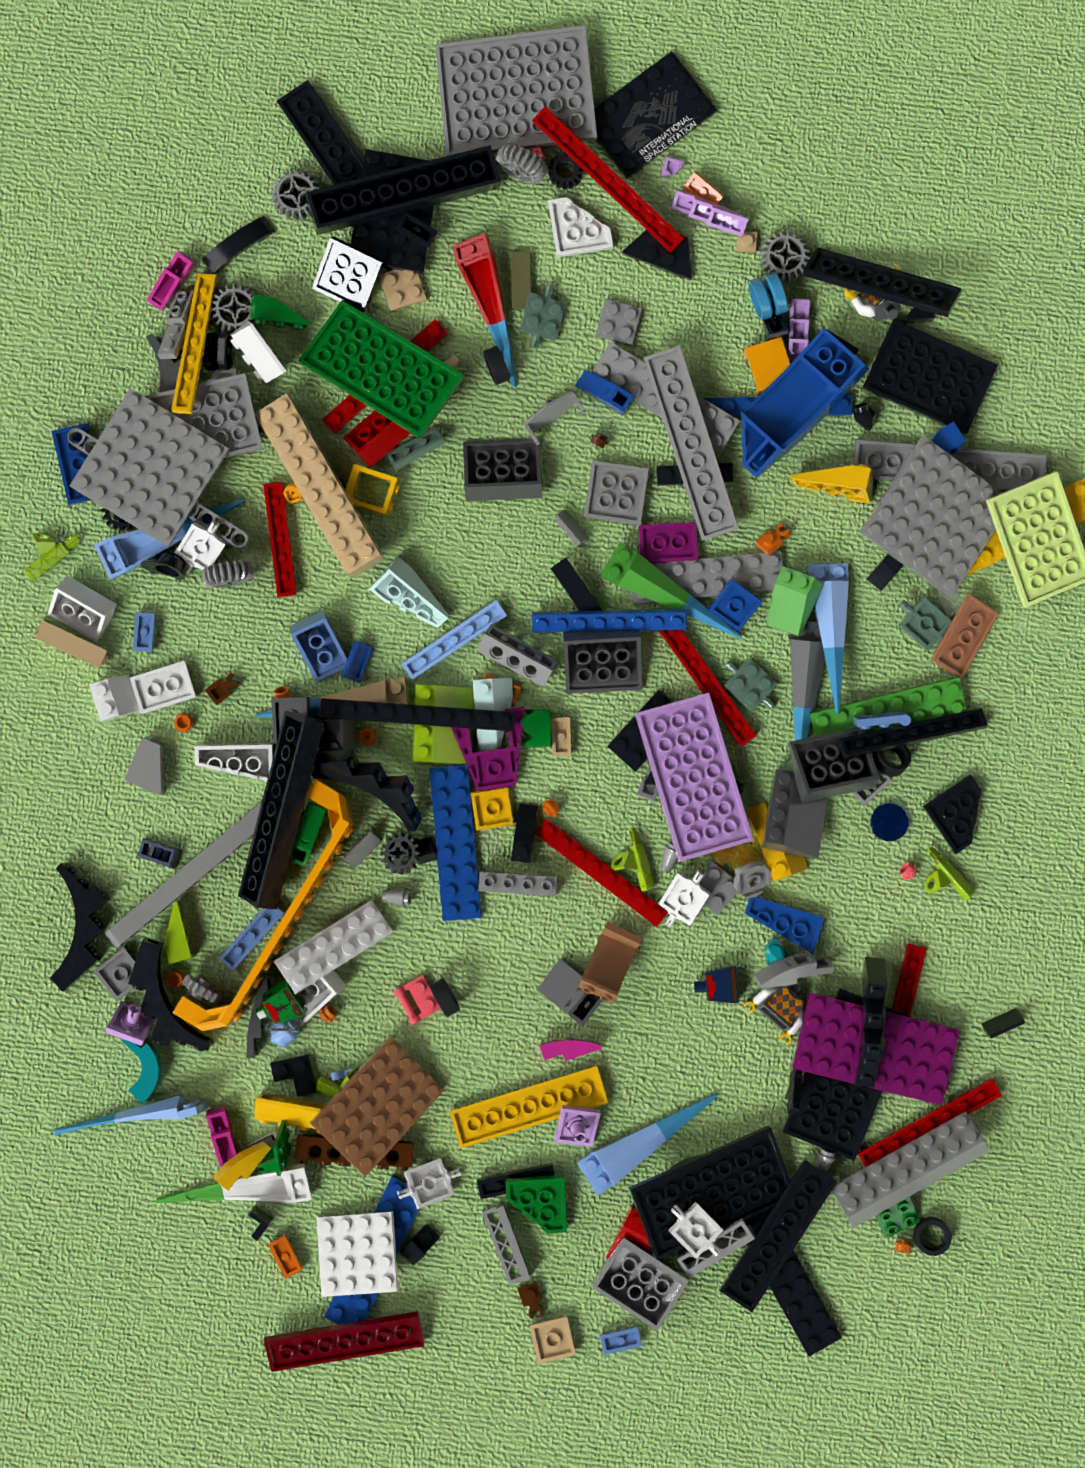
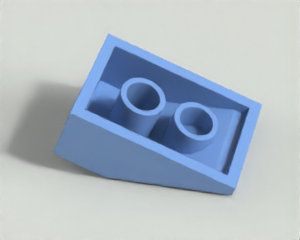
M324 610L289 626L290 634L316 682L345 668L348 658Z

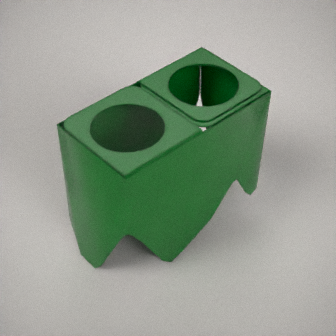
M524 709L529 715L522 718L520 722L525 732L529 735L527 738L522 739L521 743L529 748L551 747L550 709Z

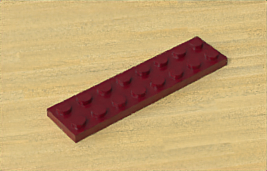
M418 1311L264 1337V1345L271 1372L425 1346Z

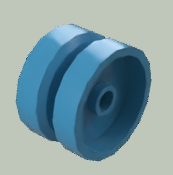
M775 272L765 275L763 281L759 278L748 281L750 297L756 314L761 321L771 318L772 310L776 315L788 312L786 296L780 279Z

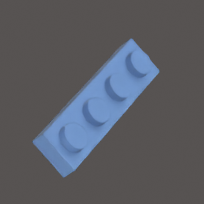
M277 907V910L263 908L219 957V960L234 971L285 913L279 907Z

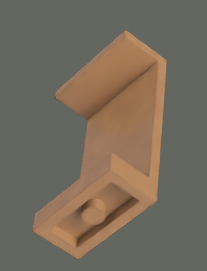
M607 921L578 987L582 988L585 993L599 996L605 1002L614 1003L642 937Z

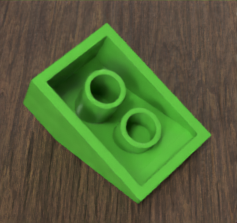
M783 566L774 585L766 624L800 637L823 584L815 577Z

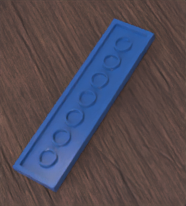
M458 765L429 768L443 921L481 918L468 766Z
M392 1175L374 1213L393 1211L397 1256L419 1209H417L411 1195L402 1199L398 1197L405 1194L398 1195L397 1191L408 1188L407 1182ZM378 1293L334 1296L324 1318L337 1324L366 1320Z

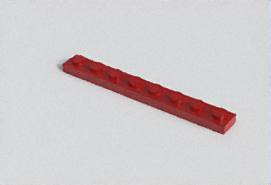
M434 319L410 342L429 352L448 335V332ZM349 395L328 413L322 421L334 434H337L364 410L367 405Z
M658 630L702 694H710L715 712L739 746L742 747L757 736L683 631Z
M545 819L535 832V835L657 927L668 913L667 910L549 820Z
M990 1078L866 1147L857 1154L866 1168L965 1111L969 1115L1001 1097L1002 1094L994 1080Z

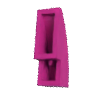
M177 251L168 268H164L146 301L164 311L192 272L197 261L184 252Z
M559 1039L539 1044L544 1060L563 1054L565 1061L602 1049L600 1043L582 1039Z
M226 1105L206 1111V1119L211 1131V1139L220 1168L238 1154Z

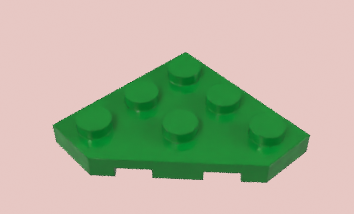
M564 1175L505 1179L508 1202L518 1207L525 1216L535 1221L547 1234L567 1232Z

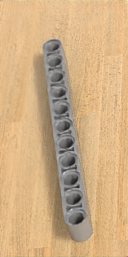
M79 428L71 429L68 433L69 442L78 450L89 455L90 447L96 444L97 439ZM81 434L82 440L75 443L73 441L74 436ZM198 502L196 503V511L190 514L188 519L197 522L205 528H209L211 523L204 524L203 518L210 515L212 516V521H216L213 527H215L217 522L220 524L215 531L217 536L239 550L246 549L249 546L250 540L244 531ZM223 525L229 527V531L226 534L219 533V529ZM238 536H244L245 541L243 544L238 545L235 543V539Z
M261 803L112 926L105 935L116 948L121 947L253 837Z

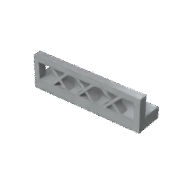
M504 1203L483 1210L482 1214L509 1285L521 1280L523 1282L530 1280L529 1269ZM497 1210L500 1218L498 1224L491 1222L487 1214ZM498 1228L505 1231V1242L496 1239L495 1234ZM504 1247L512 1250L513 1257L511 1261L503 1257ZM511 1265L518 1267L520 1276L511 1279L509 1274Z
M743 1218L724 1228L716 1238L714 1244L721 1249V1252L719 1253L715 1248L714 1250L719 1255L715 1256L708 1249L702 1252L696 1259L687 1250L677 1256L676 1260L690 1278L754 1240V1230L751 1225L747 1226ZM740 1226L743 1227V1229L734 1233V1230ZM721 1237L726 1238V1239H724L723 1241H721V1242H719V1243L717 1244V1240H718L719 1238H721ZM687 1257H693L687 1264L683 1261Z

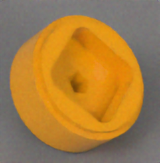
M295 483L285 486L283 491L284 499L289 503L299 502L302 496Z

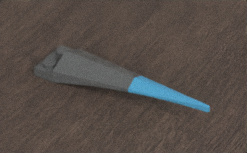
M810 621L806 622L800 637L793 634L789 636L795 740L808 737L811 723L809 712L814 710L825 661L818 622Z

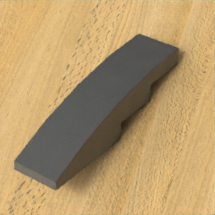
M270 978L263 979L255 998L248 1027L246 1058L257 1056L256 1038L264 1036L263 1019L260 1020L255 1009L263 1006L262 995L270 989Z

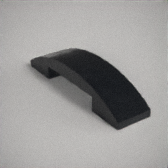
M264 216L260 217L228 236L206 254L202 260L210 272L216 274L229 265V261L258 241L259 243L275 233V231Z

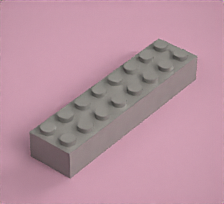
M965 1111L837 1183L832 1192L854 1228L988 1153L989 1150L984 1138Z

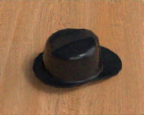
M164 552L155 561L141 562V566L150 572L170 576L178 580L185 579V575L182 573L185 560L175 553Z

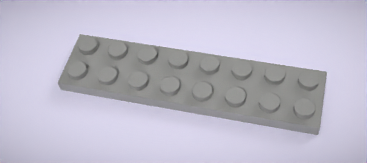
M610 342L592 373L632 394L634 402L663 419L646 364ZM696 394L713 449L721 454L740 421Z
M781 551L773 552L770 556L766 553L698 559V561L653 564L695 599L718 596L731 578L752 593L773 591L775 582L783 567ZM631 592L633 605L655 603L650 599Z

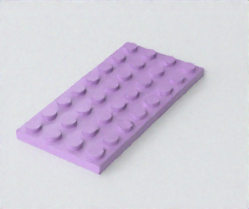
M702 694L635 713L678 861H685L753 841L710 694Z

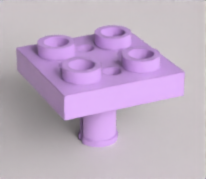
M121 1001L106 1028V1033L142 1046L156 1021V1017L148 1018L144 1016V1013L141 1012V1006L137 1005L136 1007V1003L128 1004Z
M562 1105L554 1141L557 1143L592 1147L601 1114L600 1109Z

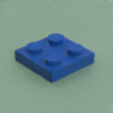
M731 578L708 607V610L737 631H740L762 603V600Z

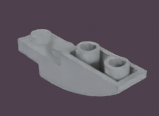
M194 290L177 291L166 317L169 326L157 353L160 359H177L180 350L183 349Z
M810 952L786 957L768 965L754 975V979L761 989L797 984L799 977L805 978L807 976L833 973L834 966L826 956L814 958Z

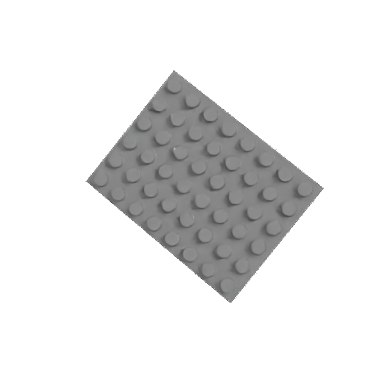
M585 25L435 44L446 156L491 145L493 152H498L505 144L519 145L524 148L555 145L532 122V119L544 106L581 141L597 139Z

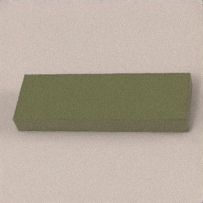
M530 251L511 252L512 309H525L528 294L531 292Z

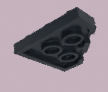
M971 774L922 806L954 854L971 845L973 840V830L976 824L979 798L981 797L982 790Z

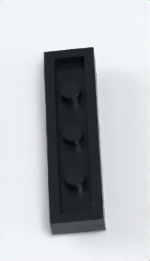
M733 462L718 463L724 483H733ZM678 465L656 466L657 486L684 485Z
M553 1163L477 1178L480 1199L506 1194L505 1179L555 1175Z

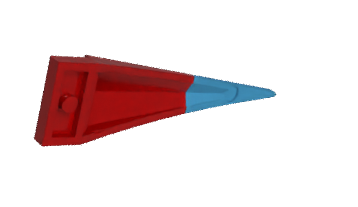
M484 233L452 247L457 265L482 313L495 345L501 351L512 386L517 387L496 257L491 247L489 235Z

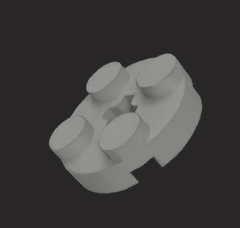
M760 860L739 866L735 871L734 888L740 895L746 898L756 897L764 891L763 888L766 884H770L771 872Z

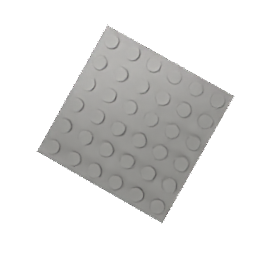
M130 388L71 482L70 487L165 546L170 547L230 449Z
M921 436L859 533L946 596L952 597L996 530L986 499L1001 494V492L931 440Z

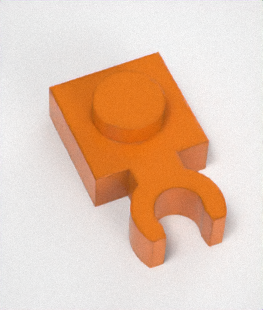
M782 523L777 525L776 531L768 530L755 541L756 546L768 556L783 545L782 539H787L791 535L789 529L781 532L784 530Z

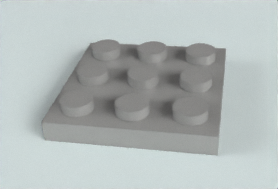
M592 460L584 518L641 525L649 469Z

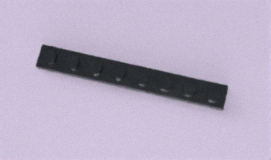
M982 708L914 722L907 726L900 725L839 738L837 742L845 759L985 729L988 724Z

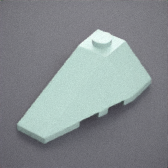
M398 556L387 566L369 589L388 604L392 602L400 606V610L404 612L408 610L416 614L418 619L437 628L449 618L448 613L416 572Z
M512 678L473 680L475 709L505 711V709L510 708L513 699ZM477 729L479 751L500 748L504 731Z

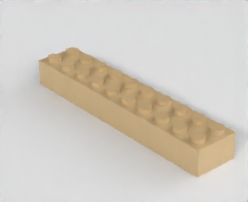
M286 393L256 412L255 416L346 574L353 579L384 560L385 557L345 491L294 400Z

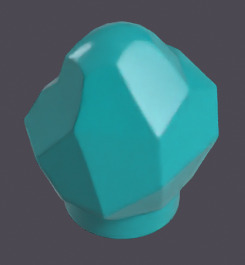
M773 937L765 946L764 954L767 959V965L786 958L787 951L780 944V940L777 937Z

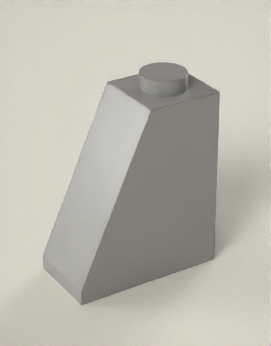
M149 736L148 739L142 738L124 780L158 795H163V746L158 744L160 740Z

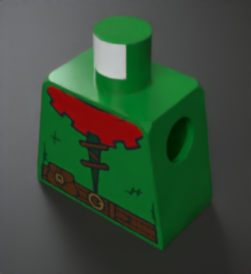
M285 979L263 993V1006L255 1009L260 1020L270 1016L275 1024L305 1015L304 1003L298 994L295 995Z

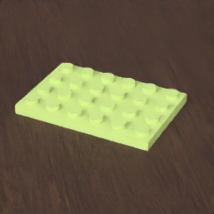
M1058 471L1051 472L986 499L1023 607L1031 606L1085 583V550Z

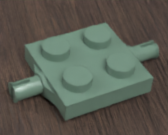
M546 285L544 295L532 292L528 294L519 330L528 332L533 336L530 347H534V349H538L540 339L546 338L556 341L566 306L565 303L552 298L554 286Z
M922 597L914 606H911L905 600H902L899 604L907 612L905 618L898 625L906 634L926 651L934 643L941 642L946 629L952 622L925 597Z
M751 658L738 668L731 660L724 665L733 673L724 687L750 712L762 703L770 710L776 706L769 696L778 684Z

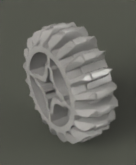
M514 144L503 145L497 153V166L512 178L529 184H538L543 179L547 166L536 153Z
M298 168L296 173H293L292 169H290L289 175L283 172V178H276L278 183L272 184L274 190L270 192L274 196L271 198V201L275 203V210L279 209L280 215L285 213L286 219H289L292 215L293 221H296L297 216L304 220L303 215L305 214L310 218L308 205L306 203L302 206V202L306 199V192L321 188L318 186V180H314L313 174L308 176L306 170L301 174ZM296 182H303L310 188L299 187ZM291 184L290 189L282 194L284 188ZM294 188H296V190H297V192H298V195H299V197H298V202H297L296 198L294 197V196H295V195H294V193H295V189H294ZM283 202H293L296 208L288 207Z
M789 230L786 231L785 235H783L782 231H779L778 237L773 233L771 239L766 238V244L761 246L764 251L759 253V256L764 257L759 261L760 264H765L762 270L768 269L767 274L775 272L778 277H781V283L784 282L785 277L788 282H791L792 276L797 280L799 278L798 273L803 275V270L807 265L806 262H809L811 257L806 256L811 252L810 249H805L808 243H801L803 240L802 236L796 239V232H794L793 236H789ZM783 243L781 250L770 251L775 245ZM790 245L797 249L799 255L790 249ZM786 249V257L788 258L784 264V257L782 255ZM770 258L780 264V269L772 263ZM800 262L795 268L786 270L789 263Z
M233 284V289H230L226 285L225 292L219 289L221 295H214L217 301H211L212 306H214V308H211V313L214 314L211 318L213 321H216L215 325L217 327L221 326L222 332L228 329V332L233 333L234 330L236 331L248 321L255 324V321H250L249 312L251 305L241 304L238 296H242L248 299L251 304V297L257 294L255 292L251 293L250 287L244 290V285L241 284L239 289H237V285ZM231 297V302L228 305H223ZM236 304H237V306H238L239 309H237V313H236V315H235V313L233 312V310H235V307H236ZM221 314L231 315L234 323L225 321ZM245 314H249V316L241 322V317Z
M248 560L227 561L205 567L202 570L204 585L211 589L247 583L254 578V569Z

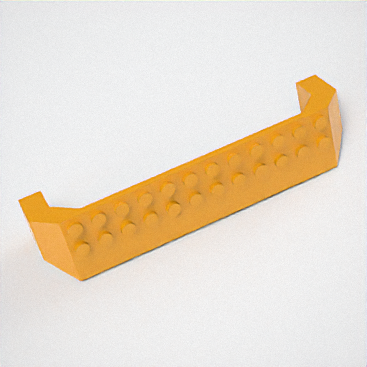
M318 779L313 780L306 796L328 809L332 838L233 1001L210 1007L190 994L182 996L173 1014L201 1031L224 1027L240 1020L244 1013L242 1008L244 1005L249 1004L255 995L252 993L254 988L257 989L262 984L265 978L262 975L273 966L274 960L272 959L274 955L280 954L285 945L282 942L285 938H289L295 929L292 927L294 922L300 921L305 912L302 909L305 905H309L315 896L313 894L314 889L320 888L325 879L322 876L325 871L329 872L335 863L333 861L334 856L340 855L345 846L342 843L345 838L349 839L355 830L352 828L354 820L348 797Z

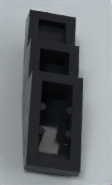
M564 558L550 568L578 611H603L567 558Z

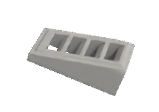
M879 772L885 779L883 781L879 779V785L872 788V792L869 789L864 790L868 794L866 798L860 791L852 793L865 806L893 780L891 776Z

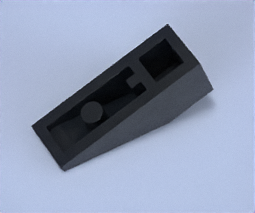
M519 803L511 861L530 863L538 806Z

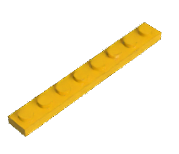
M197 273L171 408L173 413L192 414L211 315V301L214 300L217 284L216 274Z

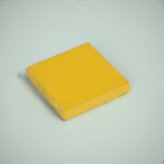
M509 787L471 793L477 831L515 825Z

